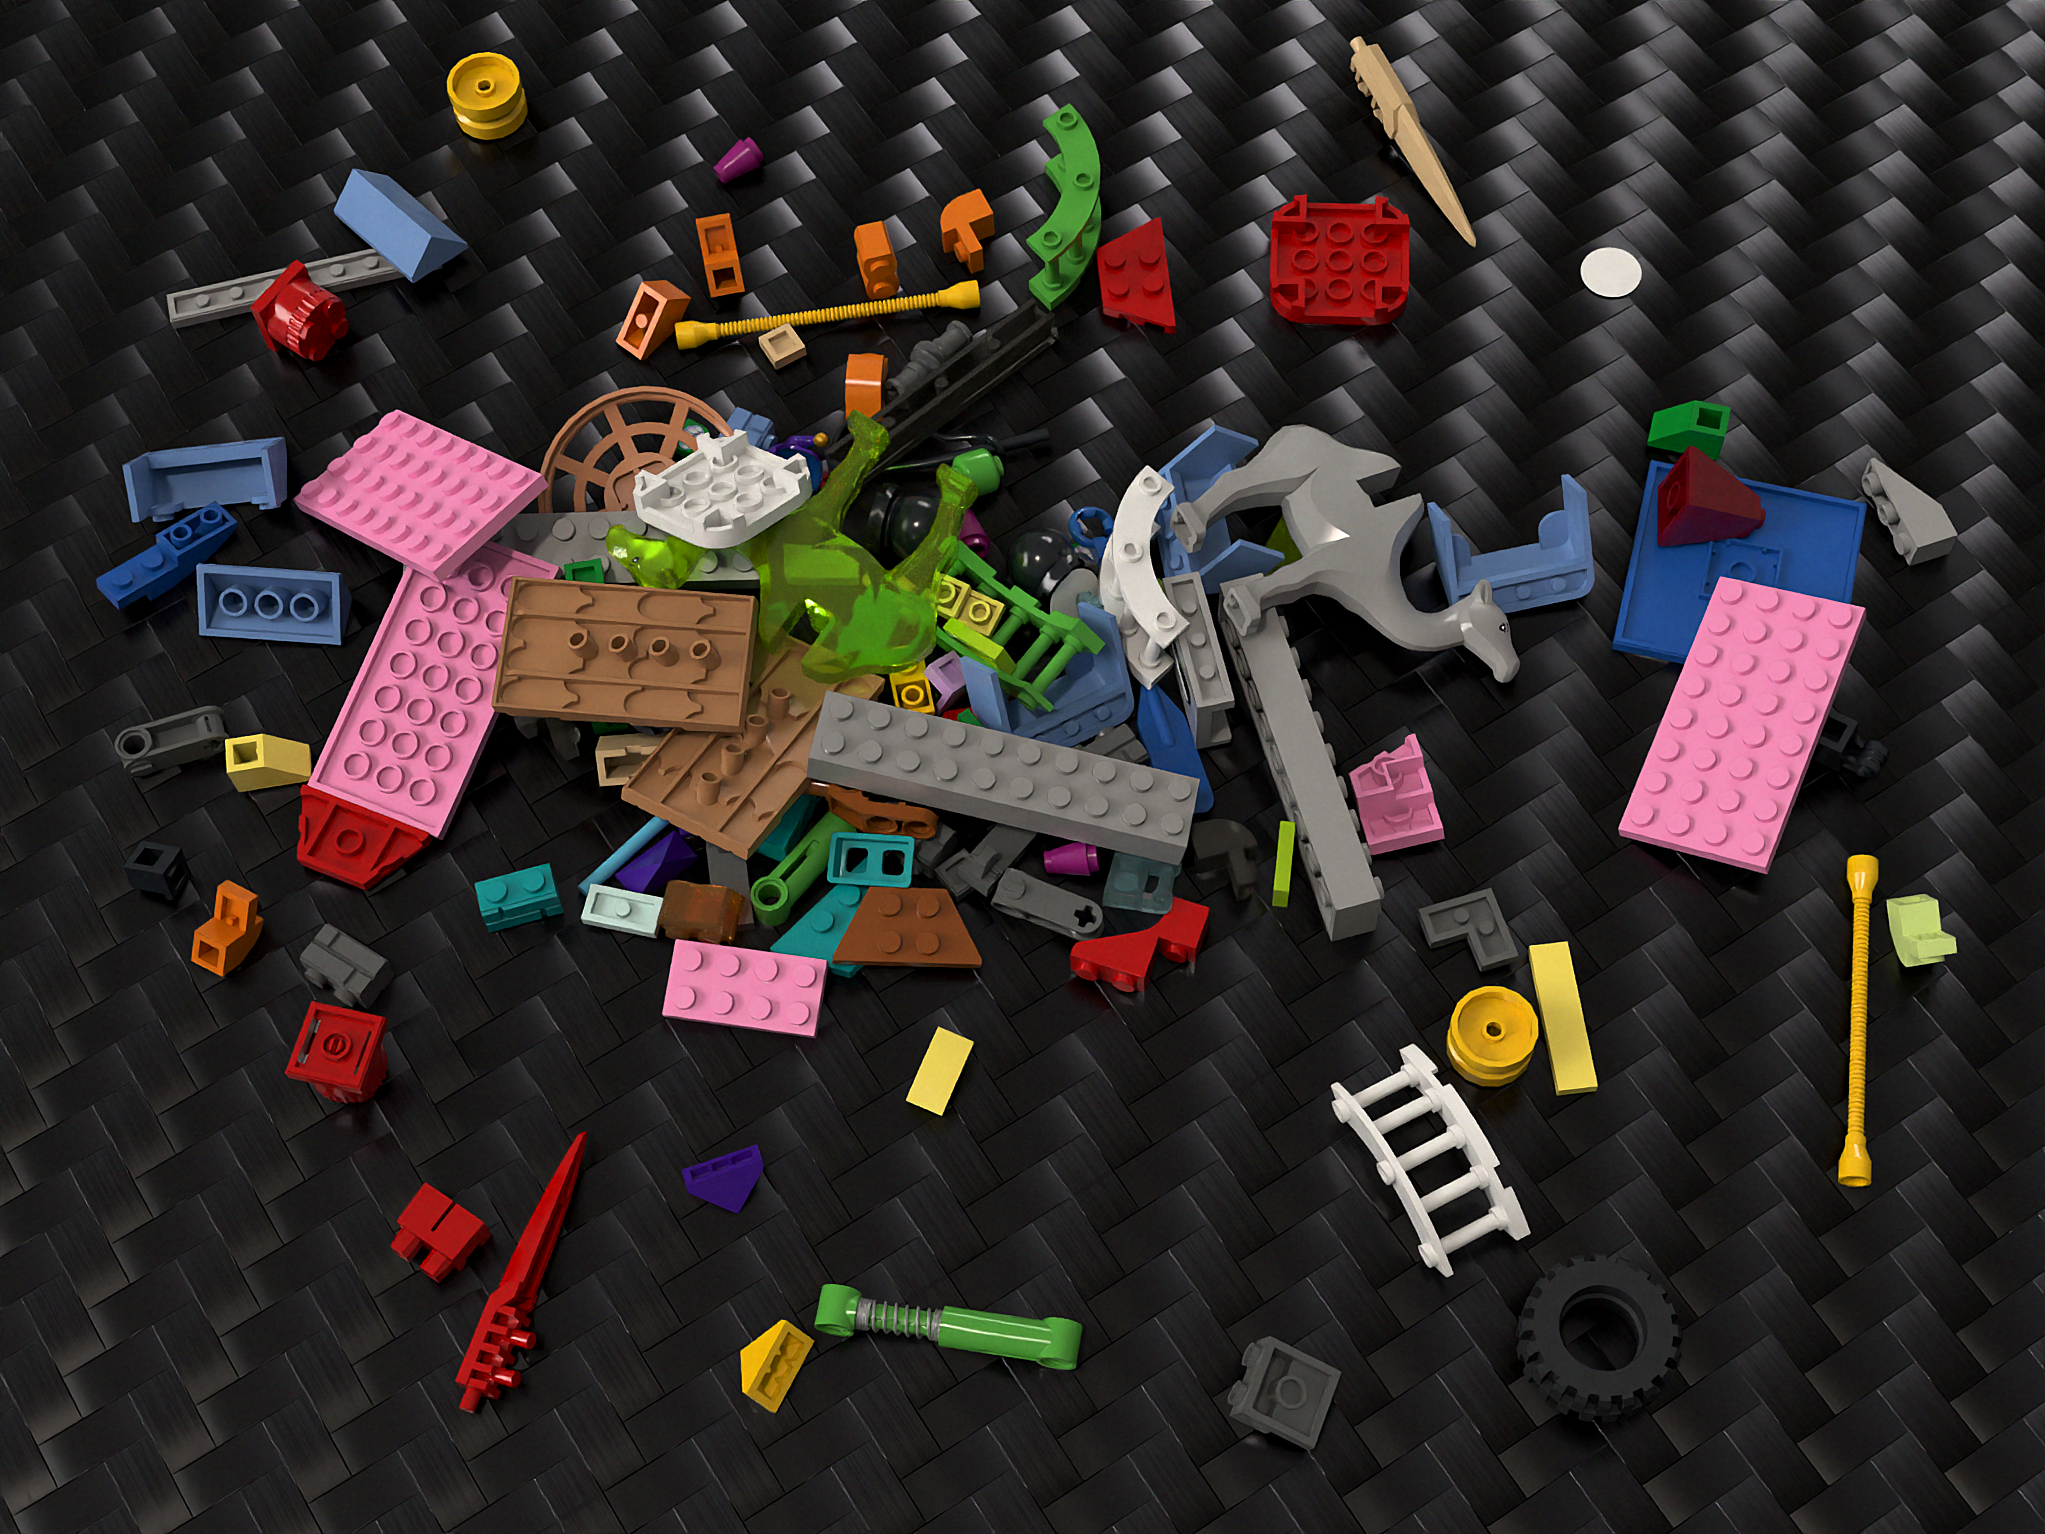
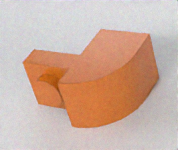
M979 188L953 199L944 208L940 221L944 252L948 253L954 250L959 262H965L971 274L984 269L983 249L978 240L995 234L994 213Z
M726 213L695 219L711 298L745 291L730 214Z
M874 353L849 354L845 388L846 419L881 420L885 410L883 384L888 374V358H884V355Z
M229 880L217 886L214 917L195 930L191 961L222 977L237 967L252 949L262 930L264 919L256 915L258 895Z

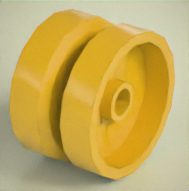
M476 53L460 60L451 69L447 78V91L453 105L456 120L465 133L478 139H499L515 132L524 123L528 113L527 99L522 88L519 70L512 60L497 53Z
M1484 986L1465 995L1456 1005L1446 1037L1447 1055L1453 1068L1466 1080L1480 1086L1499 1087L1515 1081L1526 1071L1539 1035L1538 1018L1531 1004L1519 993L1500 986Z

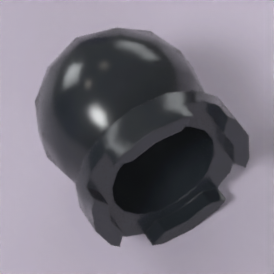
M885 482L883 484V489L886 490L885 494L877 493L871 508L867 527L874 529L873 541H866L867 551L885 555L892 548L898 557L910 563H930L943 555L939 551L940 547L947 539H955L956 521L950 507L944 500L929 493L913 492L904 497L902 486Z
M1042 527L1025 530L1013 540L1006 553V572L1013 585L1037 599L1041 603L1038 609L1050 615L1052 594L1071 571L1080 568L1088 569L1092 572L1099 571L1094 560L1086 553H1076L1073 545L1064 534L1050 528Z

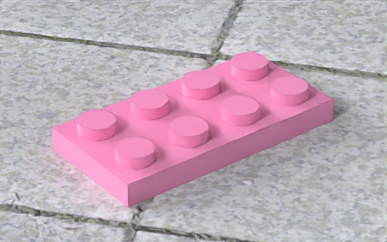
M676 939L662 1015L667 1018L816 1039L829 962L823 959Z

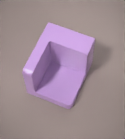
M954 650L929 664L923 672L942 694L934 706L937 716L959 703L967 693L959 660L960 657Z

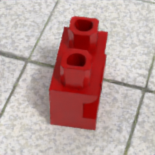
M425 1182L396 1221L401 1230L397 1233L390 1247L397 1255L408 1262L414 1258L422 1246L428 1249L430 1254L419 1267L427 1276L439 1283L453 1268L461 1272L466 1264L467 1257L478 1245L482 1247L492 1234L482 1220L457 1203L455 1204L453 1200Z

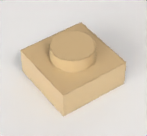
M789 322L758 337L760 347L776 370L807 355L805 345Z

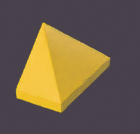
M787 1320L779 1321L740 1351L742 1392L770 1412L776 1413L810 1351L814 1340Z

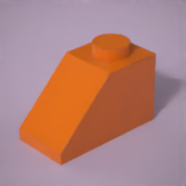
M667 280L641 282L616 342L640 360L646 359L675 331V323L681 322L691 297Z

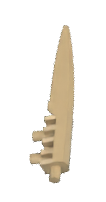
M1361 36L1354 38L1350 42L1355 52L1351 58L1350 68L1352 72H1356L1355 80L1358 83V89L1366 97L1373 95L1371 101L1373 113L1384 124V130L1390 140L1395 139L1436 204L1468 244L1475 247L1476 238L1446 172L1420 125L1414 103L1379 45L1367 46Z

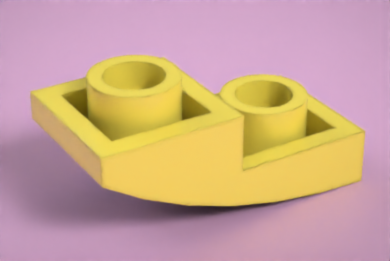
M939 571L934 575L921 601V605L947 620L954 617L990 640L1006 610L1005 604L971 589L969 584Z
M938 1026L906 1101L942 1116L971 1052L974 1041Z

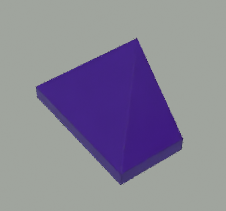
M673 831L617 872L615 877L627 891L651 895L696 862L698 856L676 831Z
M755 1144L683 1169L682 1174L689 1194L738 1214L760 1176L764 1164L758 1145Z

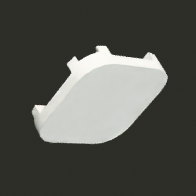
M735 429L734 435L731 437L712 439L708 432L696 437L698 450L658 475L642 470L634 477L636 486L632 492L637 515L644 522L704 548H727L751 539L801 507L810 499L813 489L805 457L797 453L788 460L750 445L747 432Z

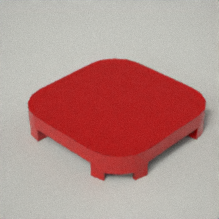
M1307 194L1294 196L1293 202L1283 206L1279 211H1274L1272 219L1269 291L1272 306L1279 315L1289 321L1304 324L1379 325L1387 324L1398 318L1406 308L1410 286V222L1408 214L1403 215L1399 209L1388 204L1389 198L1379 196L1375 197V204L1307 203Z

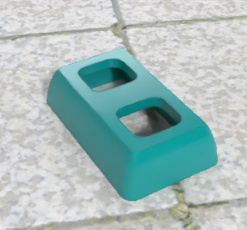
M834 832L831 835L827 880L830 883L907 888L912 884L915 840L911 836ZM860 848L868 851L867 869L864 873L847 871V858L850 849ZM887 851L904 852V870L901 875L884 874V855Z

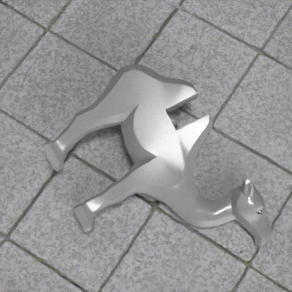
M1304 424L1283 426L1268 440L1262 451L1246 466L1223 473L1215 484L1195 502L1190 503L1186 501L1176 505L1170 518V527L1187 553L1200 551L1206 531L1231 512L1263 506L1280 505L1282 507V513L1290 536L1303 557L1292 564L1281 567L1269 576L1230 588L1223 602V608L1243 637L1256 632L1257 624L1261 618V611L1273 605L1289 604L1301 597L1318 594L1337 600L1347 610L1361 616L1391 641L1407 649L1438 651L1464 645L1493 669L1495 679L1501 683L1511 681L1519 670L1520 660L1512 646L1507 617L1492 600L1491 585L1486 579L1480 580L1469 596L1437 613L1431 614L1418 611L1407 600L1400 577V557L1417 530L1424 513V502L1419 493L1376 508L1373 506L1369 495L1392 488L1402 468L1392 457L1386 454L1346 446L1327 433Z

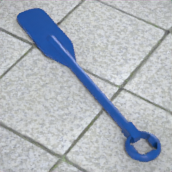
M1086 506L1077 509L1071 515L1068 522L1069 533L1076 543L1091 551L1093 560L1100 569L1106 545L1113 532L1114 520L1106 511L1097 507ZM1094 517L1100 519L1104 532L1108 537H1094L1092 540L1083 536L1084 532L1081 529L1080 522L1076 520L1079 518L1081 520L1093 519ZM1140 683L1136 724L1143 747L1149 754L1150 767L1200 779L1193 816L1207 813L1213 806L1214 796L1184 714L1157 684L1148 690Z

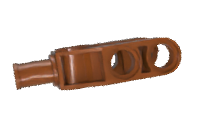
M813 778L809 787L802 793L825 797V800L828 801L829 812L862 832L911 836L914 839H929L935 836L939 816L925 808L907 806L906 802H899L897 805L869 801L867 791L859 789L847 790L851 787Z

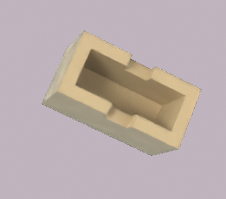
M669 732L653 736L643 733L600 736L595 750L600 786L625 785Z

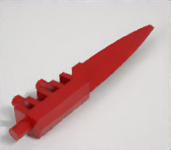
M587 1131L578 1134L559 1165L518 1242L498 1289L489 1296L455 1379L458 1385L466 1389L459 1406L460 1409L466 1412H475L481 1396L498 1400L501 1393L496 1389L498 1384L515 1388L520 1383V1372L506 1369L505 1366L506 1364L512 1366L516 1358L510 1354L513 1346L532 1349L536 1343L535 1333L523 1331L520 1328L521 1326L528 1328L531 1320L526 1317V1314L533 1310L538 1298L536 1293L554 1249L575 1186L586 1145Z

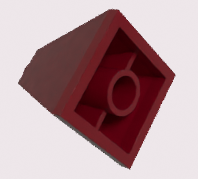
M1689 445L1658 486L1657 545L1672 546L1748 537L1754 528L1760 529L1765 520L1766 510L1761 507V497L1698 448Z

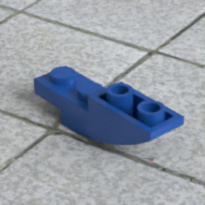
M214 501L156 534V545L96 579L97 588L118 610L144 595L152 601L195 571L197 564H203L238 527L237 521Z

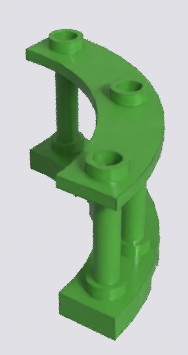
M1070 103L1043 120V126L1053 136L1061 151L1060 154L1045 163V173L1058 188L1061 198L1047 222L1036 233L1026 239L1027 245L1045 262V267L1029 280V290L1050 311L1063 302L1080 284V278L1093 263L1101 235L1099 154L1087 124Z
M947 539L939 549L947 558L944 561L946 566L941 572L953 578L957 574L961 576L964 573L979 585L976 588L979 593L994 600L997 599L1010 609L1009 618L991 638V641L1004 647L1020 626H1026L1028 622L1039 628L1041 635L1018 661L1017 667L1011 675H1008L966 649L924 615L928 608L921 605V601L927 589L913 605L908 601H895L892 606L901 613L898 617L899 620L912 631H916L918 628L946 652L949 653L954 650L960 658L967 656L997 671L1000 687L1006 693L1015 697L1028 710L1034 712L1038 708L1050 712L1054 706L1043 694L1075 654L1080 655L1084 651L1097 655L1106 643L1081 619L1073 618L1056 610H1053L1050 615L1039 610L1038 608L1041 606V603L1015 585L1009 590L995 580L994 577L997 575V571L977 556L961 540ZM1059 641L1064 643L1032 684L1022 681L1052 643L1055 645Z

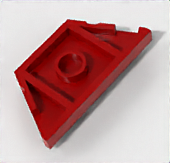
M1161 217L1096 249L1103 314L1115 318H1126L1132 323L1142 326L1149 322L1164 327L1165 333L1176 334Z
M303 784L300 788L302 815H299L298 828L301 832L297 848L299 863L367 891L427 847L433 840L430 833L308 785Z

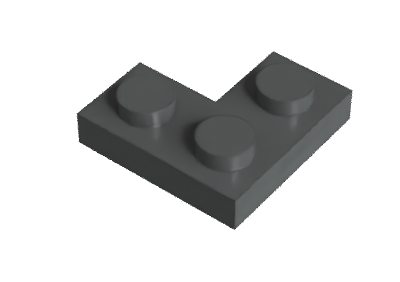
M1491 888L1418 909L1417 916L1430 949L1467 938L1480 972L1517 962L1518 952Z

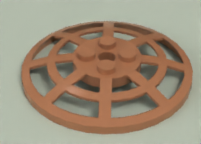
M639 386L624 388L603 395L585 405L573 415L552 441L540 474L543 475L549 486L537 496L539 513H553L552 489L557 468L577 476L573 497L575 512H587L585 498L588 481L605 488L604 502L606 508L597 512L636 511L632 492L636 486L634 477L638 473L645 470L651 474L658 475L676 464L673 461V457L679 441L686 444L694 452L698 450L696 438L683 430L689 409L707 419L724 437L733 436L734 431L715 410L703 401L685 392L666 387ZM645 400L666 401L675 404L669 425L644 422L626 426L617 406ZM605 413L613 432L594 446L584 462L581 463L563 455L568 444L576 434L592 419ZM645 434L665 436L659 454L653 452L638 453L632 437ZM619 444L625 459L613 469L611 474L595 469L594 467L600 458L614 445Z

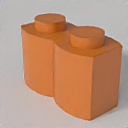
M878 221L857 226L854 232V240L858 250L857 261L867 295L872 300L886 299L896 295L900 286L896 272L897 260L884 222Z

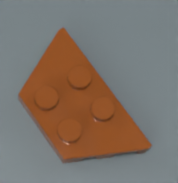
M870 886L833 954L832 964L980 968L982 959L947 889Z

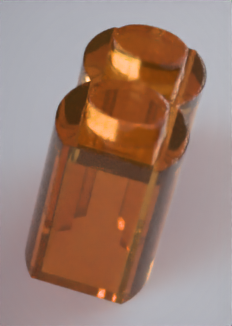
M671 880L667 883L656 925L666 930L665 935L675 940L688 941L690 936L698 937L697 940L700 942L720 945L721 941H733L745 897L735 890L723 886L699 885Z

